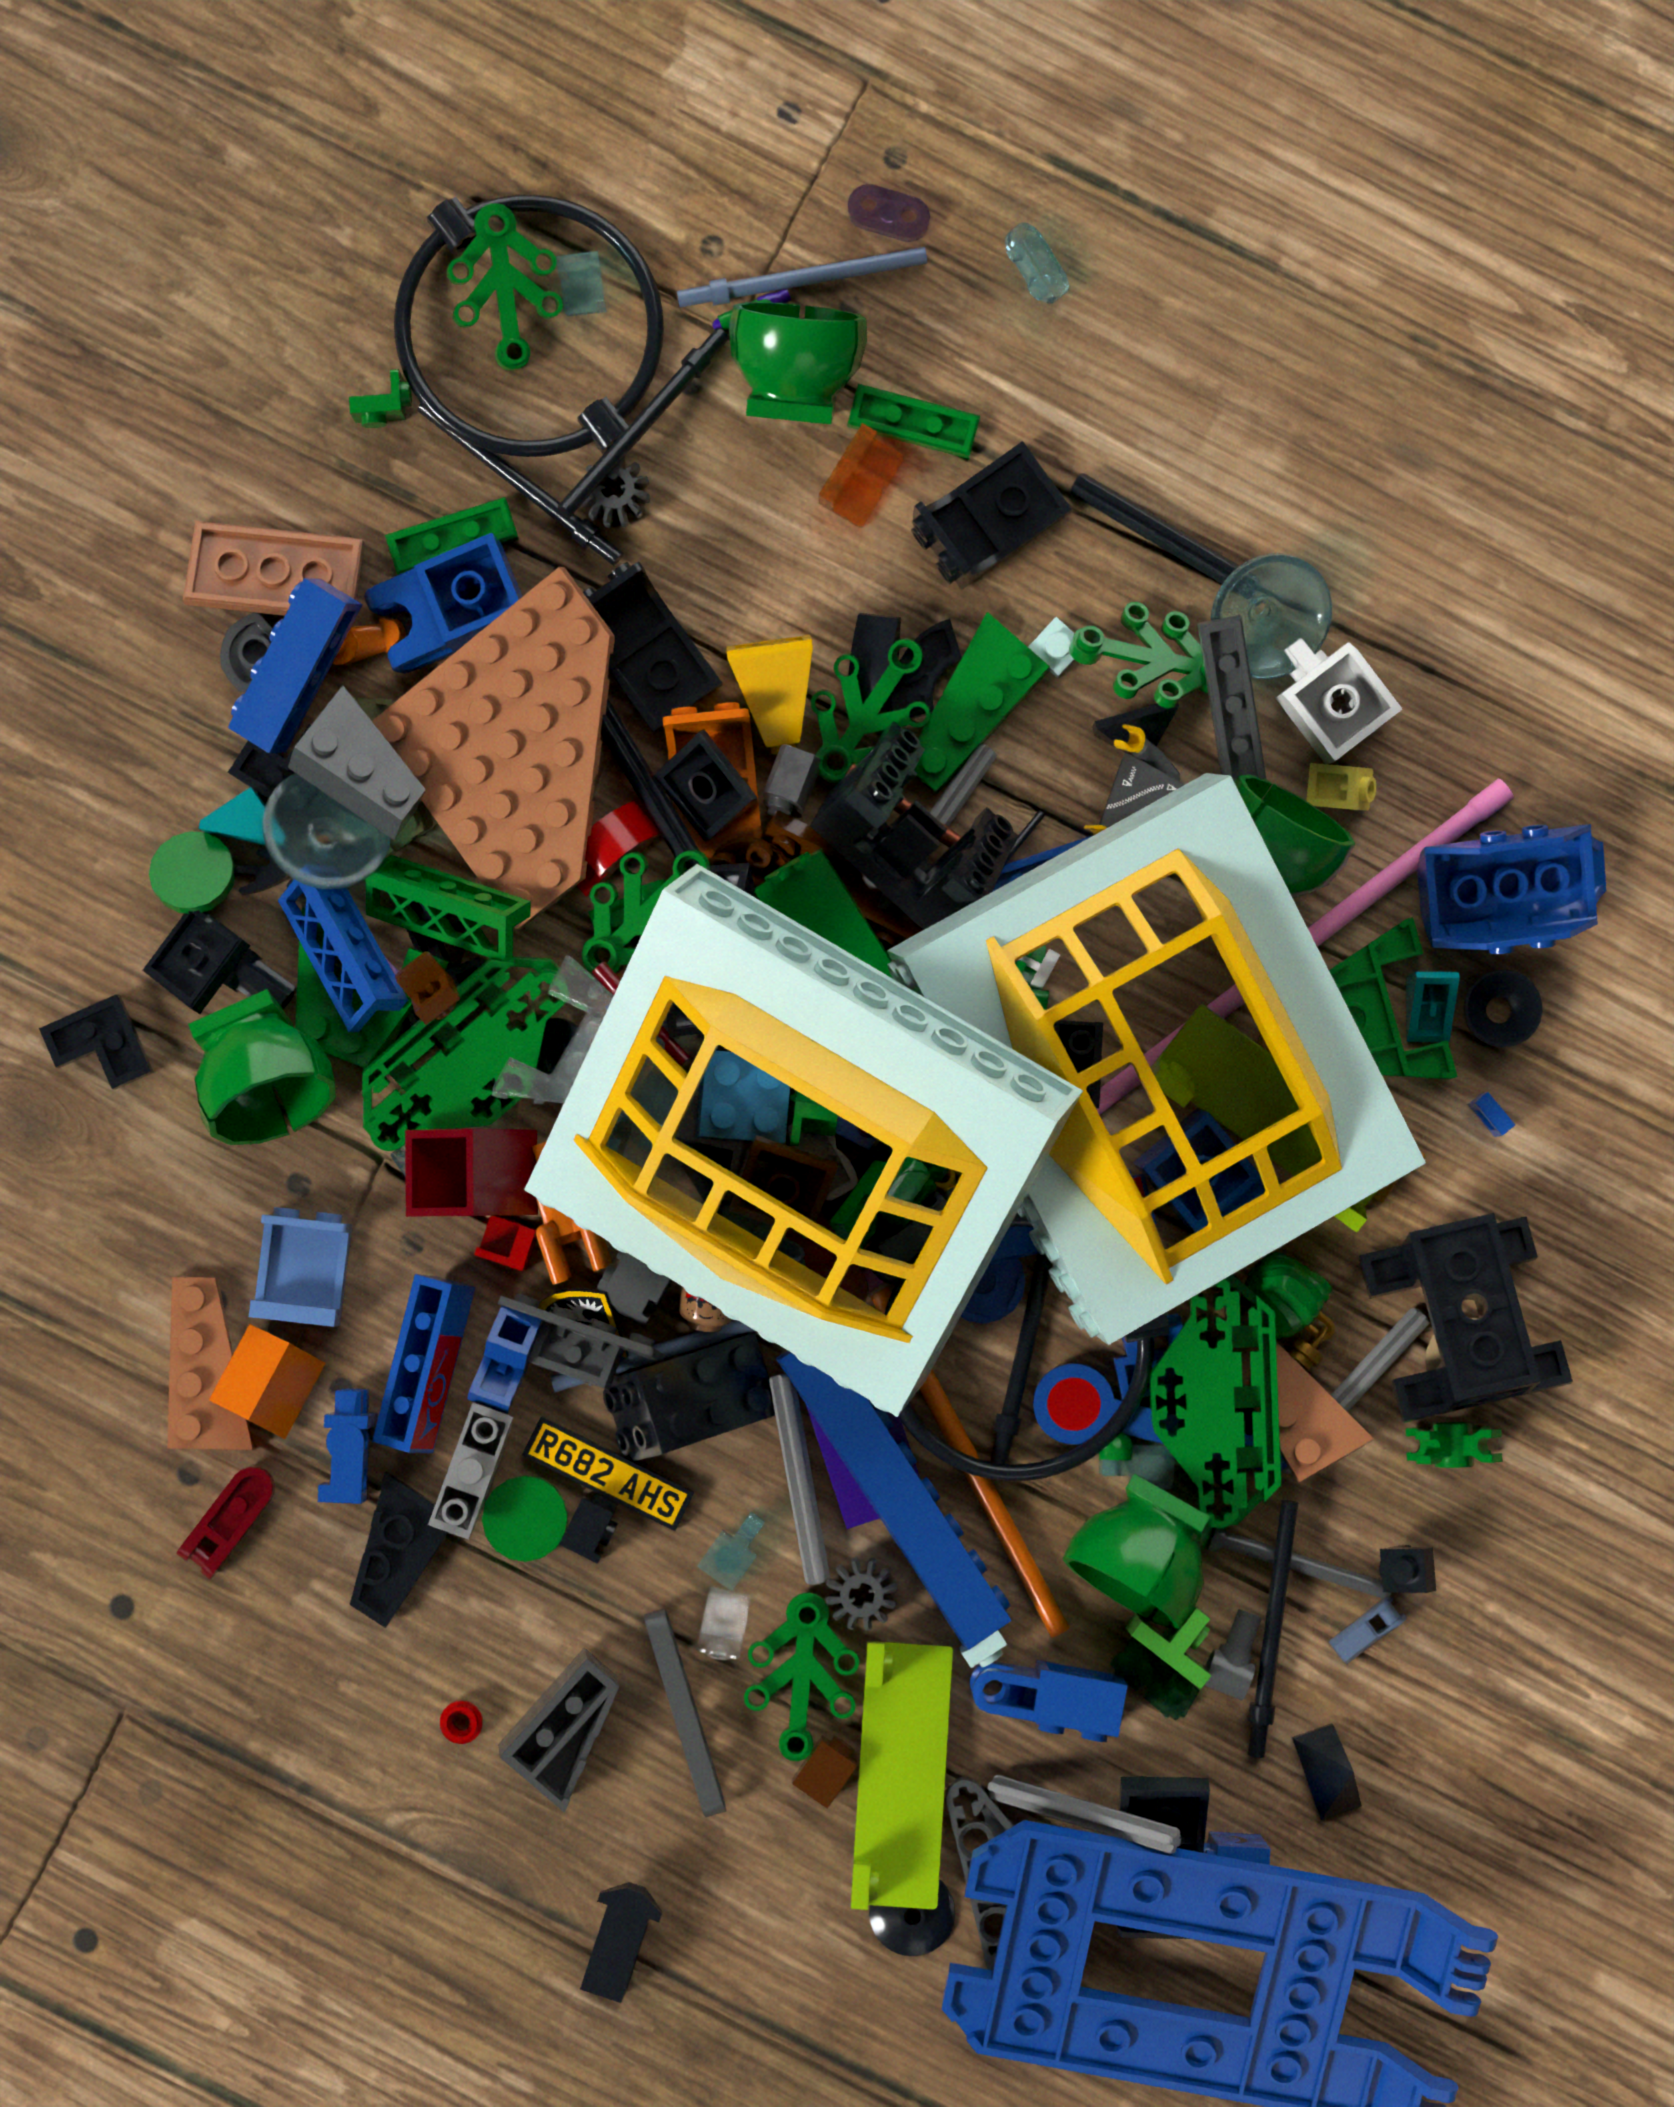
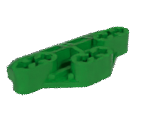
M513 957L509 961L489 958L456 987L460 999L456 1001L455 1008L446 1017L439 1020L435 1018L427 1025L420 1019L363 1069V1128L368 1132L376 1147L384 1151H395L405 1145V1130L462 1129L489 1126L530 1091L534 1081L546 1020L565 1004L569 995L568 977L551 958ZM509 967L535 969L534 972L530 970L507 991L501 987L510 979V971H506ZM543 981L549 985L555 981L557 982V994L554 995L548 991L539 998L538 1008L541 1009L539 1013H537L536 1005L533 1003L525 1011V1022L522 1023L519 1019L513 1022L509 1021L511 1009L519 1013L528 1006L526 992L530 991L531 1000L534 1001L542 992ZM478 995L491 1011L489 1013L486 1010L483 1011L461 1030L457 1024L480 1005L475 999ZM434 1035L447 1050L443 1052L440 1049L420 1068L416 1069L412 1064L435 1045V1042L430 1038ZM507 1069L513 1072L522 1070L521 1081L512 1078L504 1084L503 1095L506 1098L502 1099L499 1089L491 1096L489 1109L483 1105L478 1108L475 1107V1097L485 1100L493 1093L494 1083L491 1081L493 1078L498 1089L506 1081ZM389 1074L402 1088L399 1091L394 1089L372 1108V1088L373 1093H380L390 1084V1081L385 1077ZM415 1094L420 1097L426 1094L430 1096L428 1106L423 1102L419 1103L412 1109L411 1118H409L407 1113L399 1121L397 1133L392 1130L386 1133L382 1131L383 1122L388 1125L393 1124L400 1118L401 1109L405 1114L413 1106Z
M1234 1274L1215 1284L1216 1287L1221 1288V1292L1213 1295V1307L1216 1311L1224 1307L1225 1317L1214 1313V1324L1217 1330L1223 1331V1334L1215 1337L1214 1344H1208L1206 1338L1200 1336V1332L1207 1331L1208 1320L1205 1313L1196 1317V1307L1207 1311V1300L1201 1293L1189 1299L1190 1317L1162 1358L1154 1362L1149 1379L1151 1422L1154 1432L1196 1484L1198 1509L1210 1516L1211 1527L1214 1528L1238 1525L1262 1500L1265 1502L1281 1486L1275 1311ZM1235 1287L1238 1291H1230V1288ZM1239 1292L1255 1305V1308L1252 1306L1248 1310L1249 1325H1240ZM1257 1347V1351H1250L1251 1385H1243L1242 1352L1233 1351V1348ZM1166 1368H1173L1175 1374L1181 1376V1380H1175L1173 1383L1175 1399L1183 1395L1185 1398V1404L1174 1400L1176 1416L1178 1419H1183V1422L1175 1425V1431H1167L1166 1425L1159 1423L1160 1420L1167 1419L1166 1401H1161L1156 1405V1395L1167 1399V1389L1164 1381L1158 1380V1377L1165 1375ZM1259 1407V1411H1252L1253 1445H1245L1244 1412H1235V1408ZM1214 1453H1220L1222 1460L1227 1461V1464L1220 1465V1480L1222 1484L1231 1480V1489L1220 1484V1494L1224 1504H1229V1507L1222 1508L1221 1515H1214L1212 1509L1206 1507L1214 1503V1489L1212 1487L1214 1478L1210 1465L1205 1464V1462L1212 1461ZM1261 1468L1262 1472H1254L1255 1488L1257 1491L1247 1500L1246 1472L1237 1473V1469ZM1203 1480L1207 1481L1211 1485H1208L1203 1489Z

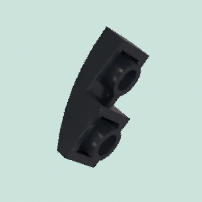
M867 613L858 614L851 655L855 656L860 663L857 678L863 704L890 664L888 652L892 644L900 639L901 617ZM852 661L849 663L848 675L852 674L855 670ZM892 692L884 703V707L890 705Z

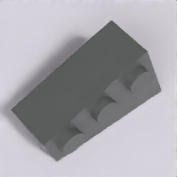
M343 685L295 745L288 765L289 769L393 840L396 839L417 811L426 790Z
M584 1647L498 1744L500 1758L564 1813L570 1802V1796L576 1782L587 1763L586 1759L593 1743L600 1733L619 1689L616 1674Z

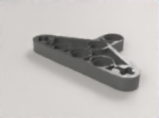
M960 1777L953 1780L948 1786L946 1803L965 1881H967L972 1851L968 1850L963 1844L965 1833L972 1828H979L987 1834L989 1841L1015 1825L975 1779ZM967 1787L969 1793H977L978 1798L971 1800V1806L974 1816H977L980 1811L983 1812L984 1821L970 1819L961 1825L957 1824V1818L966 1819L963 1805L953 1802V1798L959 1796V1788ZM970 1898L988 1970H993L997 1948L989 1952L988 1946H998L1000 1936L989 1935L985 1931L984 1922L993 1913L1004 1915L1006 1905Z

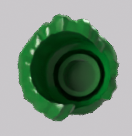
M1272 1252L1266 1255L1260 1262L1251 1267L1245 1282L1249 1289L1275 1311L1276 1338L1278 1340L1284 1337L1291 1338L1310 1325L1318 1317L1324 1307V1303H1327L1329 1300V1294L1333 1291L1329 1282L1320 1274L1280 1252ZM1248 1299L1251 1307L1255 1308V1305Z

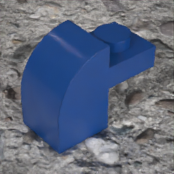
M501 1305L486 1340L484 1356L469 1389L468 1400L508 1414L519 1385L522 1384L530 1364L528 1359L541 1327V1319Z

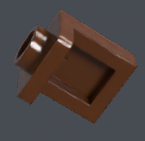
M428 951L423 952L395 975L396 982L411 998L415 1014L425 1025L435 1018L439 1020L446 1017L455 1008L456 1001L460 999L454 980Z

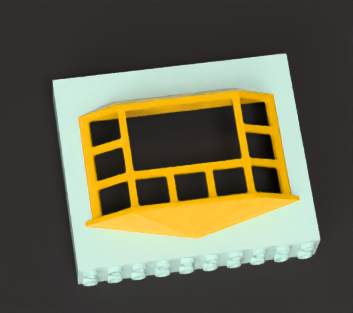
M1203 774L887 950L892 960L891 963L887 964V968L894 980L1083 1090L1017 1213L1020 1217L1025 1216L1032 1224L1034 1229L1029 1232V1236L1041 1255L1046 1254L1054 1267L1048 1271L1058 1290L1061 1293L1065 1291L1074 1303L1068 1309L1077 1326L1081 1330L1085 1328L1091 1338L1097 1336L1108 1345L1426 1163L1232 777L1229 775ZM1176 873L1186 886L1204 922L1162 944L1133 901L1132 896L1167 876ZM1119 906L1147 948V953L1108 976L1103 977L1073 930L1108 909ZM1211 935L1299 1110L1208 1162L1200 1164L1112 992L1115 988ZM1059 938L1078 964L1089 985L1069 998L1044 1010L1015 962ZM1098 999L1122 1048L1084 1071L1077 1073L1054 1029V1023ZM1130 1062L1154 1106V1111L1114 1135H1110L1086 1089L1088 1085ZM1307 1123L1319 1146L1322 1160L1279 1184L1267 1151V1146ZM1163 1125L1186 1168V1174L1150 1195L1142 1197L1119 1150L1123 1146ZM1253 1154L1265 1187V1192L1222 1217L1209 1179ZM1195 1187L1207 1217L1208 1225L1168 1249H1164L1151 1213L1154 1209Z
M696 864L662 890L524 1190L535 1196L544 1206L555 1208L573 1219L574 1223L580 1228L590 1230L606 1239L616 1250L629 1253L647 1264L648 1268L654 1273L665 1275L680 1284L690 1295L703 1298L721 1309L722 1313L728 1318L749 1326L757 1331L764 1340L780 1345L795 1354L802 1363L814 1366L831 1376L838 1385L854 1390L869 1399L876 1408L890 1412L898 1417L930 1374L1083 1090L711 871ZM673 1002L704 1034V1041L688 1074L656 1041V1037ZM718 1045L723 1046L892 1148V1154L847 1240L840 1238L675 1138V1134ZM647 1056L678 1089V1095L663 1127L631 1095V1090ZM622 1110L652 1142V1150L643 1168L606 1146ZM666 1153L713 1181L714 1185L704 1205L656 1176ZM906 1157H912L962 1172L943 1210L937 1211L888 1195ZM727 1190L775 1218V1223L765 1242L716 1213ZM878 1211L934 1226L915 1263H906L860 1248ZM789 1227L837 1256V1260L827 1279L778 1250ZM851 1264L906 1279L887 1315L839 1287Z

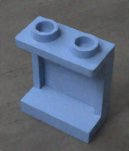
M274 1207L273 1215L262 1214L261 1223H264L256 1295L255 1300L250 1301L249 1317L330 1327L340 1326L352 1224L341 1223L342 1215L322 1212H316V1220L299 1218L300 1210Z

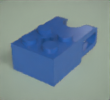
M489 533L414 565V569L369 588L364 595L368 609L377 615L386 616L405 611L412 616V628L409 635L391 646L388 651V659L392 670L403 674L415 671L454 654L523 597L504 548L493 533ZM477 587L480 593L476 598L470 600L469 598L472 597L471 589Z
M1196 1108L1179 1123L1199 1163H1206L1236 1146L1211 1114L1203 1109ZM1168 1133L1133 1162L1142 1174L1144 1173L1145 1178L1156 1191L1186 1174V1168ZM1247 1158L1240 1160L1209 1179L1222 1217L1265 1192L1260 1174ZM1195 1187L1167 1202L1168 1206L1192 1234L1208 1225L1207 1217Z
M1037 1659L1035 1668L994 1661L983 1668L978 1664L971 1673L970 1688L974 1702L982 1711L1036 1722L1039 1725L1038 1730L1053 1734H1064L1065 1728L1081 1732L1082 1738L1097 1742H1107L1108 1736L1119 1737L1128 1686L1119 1674ZM991 1680H997L1003 1684L1000 1692L996 1694L985 1693L983 1689Z

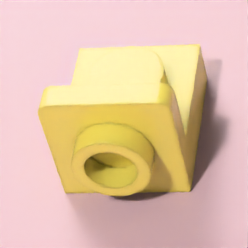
M1310 763L1307 802L1318 807L1365 811L1370 809V802L1374 800L1376 795V780L1373 777L1372 768Z

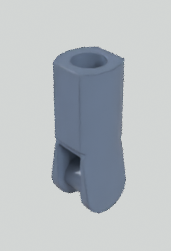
M1391 1596L1378 1601L1361 1617L1328 1641L1346 1665L1407 1619L1404 1613L1399 1614L1391 1604L1393 1598ZM1378 1614L1385 1625L1375 1631L1368 1621Z

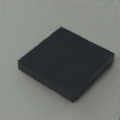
M198 910L195 912L189 911L190 914H183L142 971L190 1009L201 1014L251 945L208 912L201 913Z

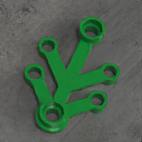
M491 203L482 207L475 216L474 229L477 236L461 257L452 260L447 267L446 273L450 282L455 285H464L472 278L475 263L490 248L491 268L469 297L456 305L453 310V320L462 328L473 326L479 319L480 309L492 293L496 291L502 340L495 348V359L504 370L517 371L527 364L530 358V348L528 343L519 334L513 289L536 307L537 313L545 319L556 317L563 308V302L557 293L552 291L545 292L509 263L507 246L530 262V268L537 276L544 277L551 274L557 266V259L552 251L538 249L516 231V219L509 208L502 204ZM492 217L499 218L503 223L502 231L495 232L491 230L488 224L489 219ZM538 256H546L550 260V268L548 270H541L537 266L536 258ZM457 264L464 265L467 269V277L464 279L455 277L453 266ZM544 298H551L555 301V312L549 313L543 309L542 301ZM461 307H469L473 311L472 321L466 322L459 317V309ZM509 345H516L520 348L521 356L519 359L513 360L508 357L506 350Z
M1130 602L1125 606L1121 615V623L1125 628L1133 631L1146 647L1104 638L1103 632L1095 626H1085L1078 629L1070 642V655L1074 660L1084 665L1095 664L1102 655L1146 665L1136 671L1124 669L1118 673L1113 683V690L1121 698L1131 699L1135 697L1139 689L1172 671L1186 674V676L1178 681L1164 679L1159 683L1154 693V699L1159 706L1168 709L1174 708L1181 698L1198 689L1208 693L1201 645L1188 632L1189 619L1181 612L1172 611L1168 613L1162 623L1161 631L1166 638L1175 640L1187 657L1175 654L1147 622L1149 611L1140 602ZM1130 614H1135L1140 619H1135ZM1170 623L1177 624L1180 629L1173 627ZM1122 681L1129 682L1133 687L1124 685ZM1163 691H1169L1173 694V697L1166 695Z
M902 638L892 644L888 652L890 664L864 704L857 678L860 670L858 659L851 654H843L837 658L834 663V672L841 681L850 724L841 739L839 738L833 715L837 705L835 695L829 690L822 689L812 696L810 704L813 712L817 714L823 746L816 753V756L820 759L818 775L825 781L839 783L853 763L857 765L874 748L872 746L855 749L864 734L883 731L893 721L900 727L911 725L916 728L923 727L928 723L931 711L929 706L923 701H914L907 708L878 714L903 674L911 673L920 666L923 653L916 641ZM903 647L910 648L914 653V658L909 663H903L898 659V651ZM848 659L854 663L855 670L852 674L844 675L840 672L839 663L842 660ZM821 695L828 696L832 702L831 708L820 710L816 706V698ZM919 706L925 710L926 717L923 721L916 722L911 719L910 710L913 707ZM830 755H841L844 759V765L839 769L830 767L828 763Z
M688 850L679 854L673 863L674 874L643 904L642 875L648 869V861L639 852H631L623 856L620 861V870L624 875V923L612 934L611 906L618 899L616 886L608 881L594 885L590 891V899L594 904V936L586 941L582 949L581 956L585 968L593 974L592 971L602 963L597 955L600 947L609 950L611 958L607 964L615 973L619 971L622 965H628L636 948H627L625 946L636 935L643 934L662 890L688 871L687 862L690 859L697 860L700 866L710 871V863L705 854L698 850ZM631 857L636 858L640 862L641 867L638 873H632L627 867V862ZM600 887H605L610 891L611 897L607 903L602 902L598 898Z
M811 1592L796 1595L787 1606V1620L764 1640L752 1643L748 1650L750 1663L755 1667L763 1668L772 1662L774 1652L797 1635L796 1653L760 1683L751 1684L744 1694L746 1706L753 1711H760L767 1707L770 1697L793 1678L789 1727L782 1731L779 1738L780 1752L790 1761L804 1760L813 1749V1736L806 1728L810 1679L830 1702V1710L835 1717L840 1719L848 1718L854 1713L856 1707L853 1695L843 1691L814 1657V1636L834 1657V1667L842 1675H851L857 1671L859 1656L853 1649L847 1648L828 1626V1606L822 1597ZM811 1607L815 1610L816 1617L812 1622H804L800 1619L799 1612L802 1608ZM758 1646H763L768 1649L769 1657L765 1661H757L753 1657V1650ZM843 1654L852 1655L855 1659L854 1666L850 1669L841 1668L838 1664L839 1657ZM759 1689L765 1694L763 1703L756 1705L750 1702L749 1693L752 1690ZM840 1697H845L851 1702V1707L846 1712H839L834 1707L835 1701ZM800 1737L804 1741L803 1749L798 1752L791 1751L787 1744L790 1738Z

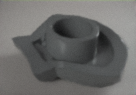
M255 612L238 620L229 627L222 641L220 652L221 668L228 680L239 692H246L252 681L250 673L254 664L265 655L271 644L269 636L272 628L260 614Z

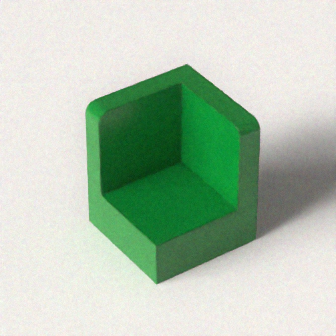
M797 1091L790 1145L799 1146L801 1132L834 1136L836 1134L838 1115Z

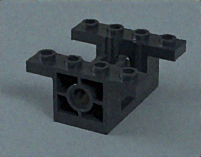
M893 721L882 732L874 748L829 791L810 827L917 925L925 930L993 891L1018 835L1013 831L1012 825L1006 818L999 814L995 815L986 807L975 818L971 828L933 864L927 861L926 858L939 847L940 842L938 839L947 831V828L917 800L890 826L885 822L893 809L904 799L905 796L902 794L903 788L916 776L917 773L914 769L925 751L913 732L909 729L901 728Z
M1490 1213L1409 1232L1401 1246L1359 1256L1358 1259L1369 1299L1419 1287L1422 1288L1442 1362L1435 1370L1392 1380L1403 1423L1565 1386L1573 1382L1561 1340L1531 1347L1509 1266L1534 1261L1538 1258L1527 1216L1497 1223L1495 1214ZM1463 1301H1475L1479 1319L1468 1318L1463 1313Z

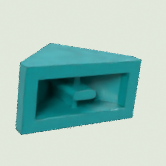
M252 787L201 819L198 829L211 835L289 850L290 840L258 792Z
M1414 972L1406 976L1407 1042H1442L1446 1040L1450 1042L1460 980L1459 972Z

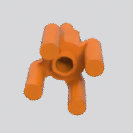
M546 1142L531 1146L536 1162ZM535 1199L543 1224L536 1230V1237L552 1285L567 1281L572 1277L562 1247L564 1244L583 1238L593 1271L606 1268L613 1263L604 1238L590 1230L580 1228L574 1223L573 1219L555 1208L544 1206Z

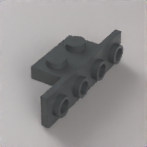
M516 1293L514 1300L500 1296L498 1301L500 1306L502 1305L542 1320L528 1362L539 1367L610 1390L624 1350L660 1363L664 1362L666 1355L653 1348L656 1341L633 1332H631L629 1339L615 1335L617 1328L595 1319L592 1320L590 1326L576 1322L578 1314L554 1306L552 1313L538 1309L540 1301Z

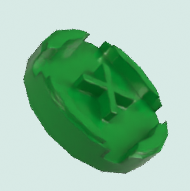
M189 831L175 835L160 845L151 859L149 878L154 893L166 907L178 913L190 914L189 911L195 912L198 910L202 913L212 910L226 899L234 886L235 865L230 851L220 839L206 832Z
M522 1475L507 1479L492 1491L484 1505L482 1523L485 1537L497 1552L511 1560L528 1562L541 1559L557 1548L567 1529L569 1516L565 1501L554 1485L540 1477Z

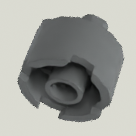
M619 1251L616 1258L621 1261L615 1269L610 1265L607 1267L597 1289L607 1291L613 1311L646 1328L651 1316L645 1312L647 1311L654 1315L673 1280L665 1275L654 1273L648 1268L647 1264L629 1253Z

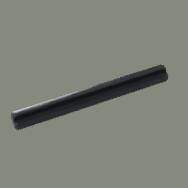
M1081 473L1071 487V494L1241 596L1248 597L1257 585L1258 577L1087 474Z
M607 698L606 714L602 717L600 734L675 859L679 854L688 850L700 851ZM690 859L687 862V870L699 864V862L695 859Z

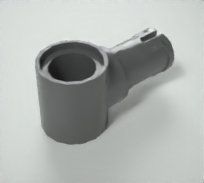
M1238 1609L1226 1644H1221L1219 1650L1214 1648L1208 1658L1205 1669L1211 1674V1677L1204 1685L1205 1687L1241 1701L1245 1698L1255 1672V1664L1251 1663L1253 1656L1250 1653L1262 1620L1261 1617Z

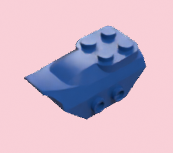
M1591 824L1548 830L1547 825H1530L1522 828V834L1506 836V831H1487L1480 834L1479 840L1424 847L1420 853L1417 867L1420 913L1432 948L1489 950L1491 954H1507L1514 952L1517 945L1530 944L1532 948L1553 947L1556 945V940L1571 938L1598 924L1596 904L1607 891L1604 846L1602 841L1592 837Z

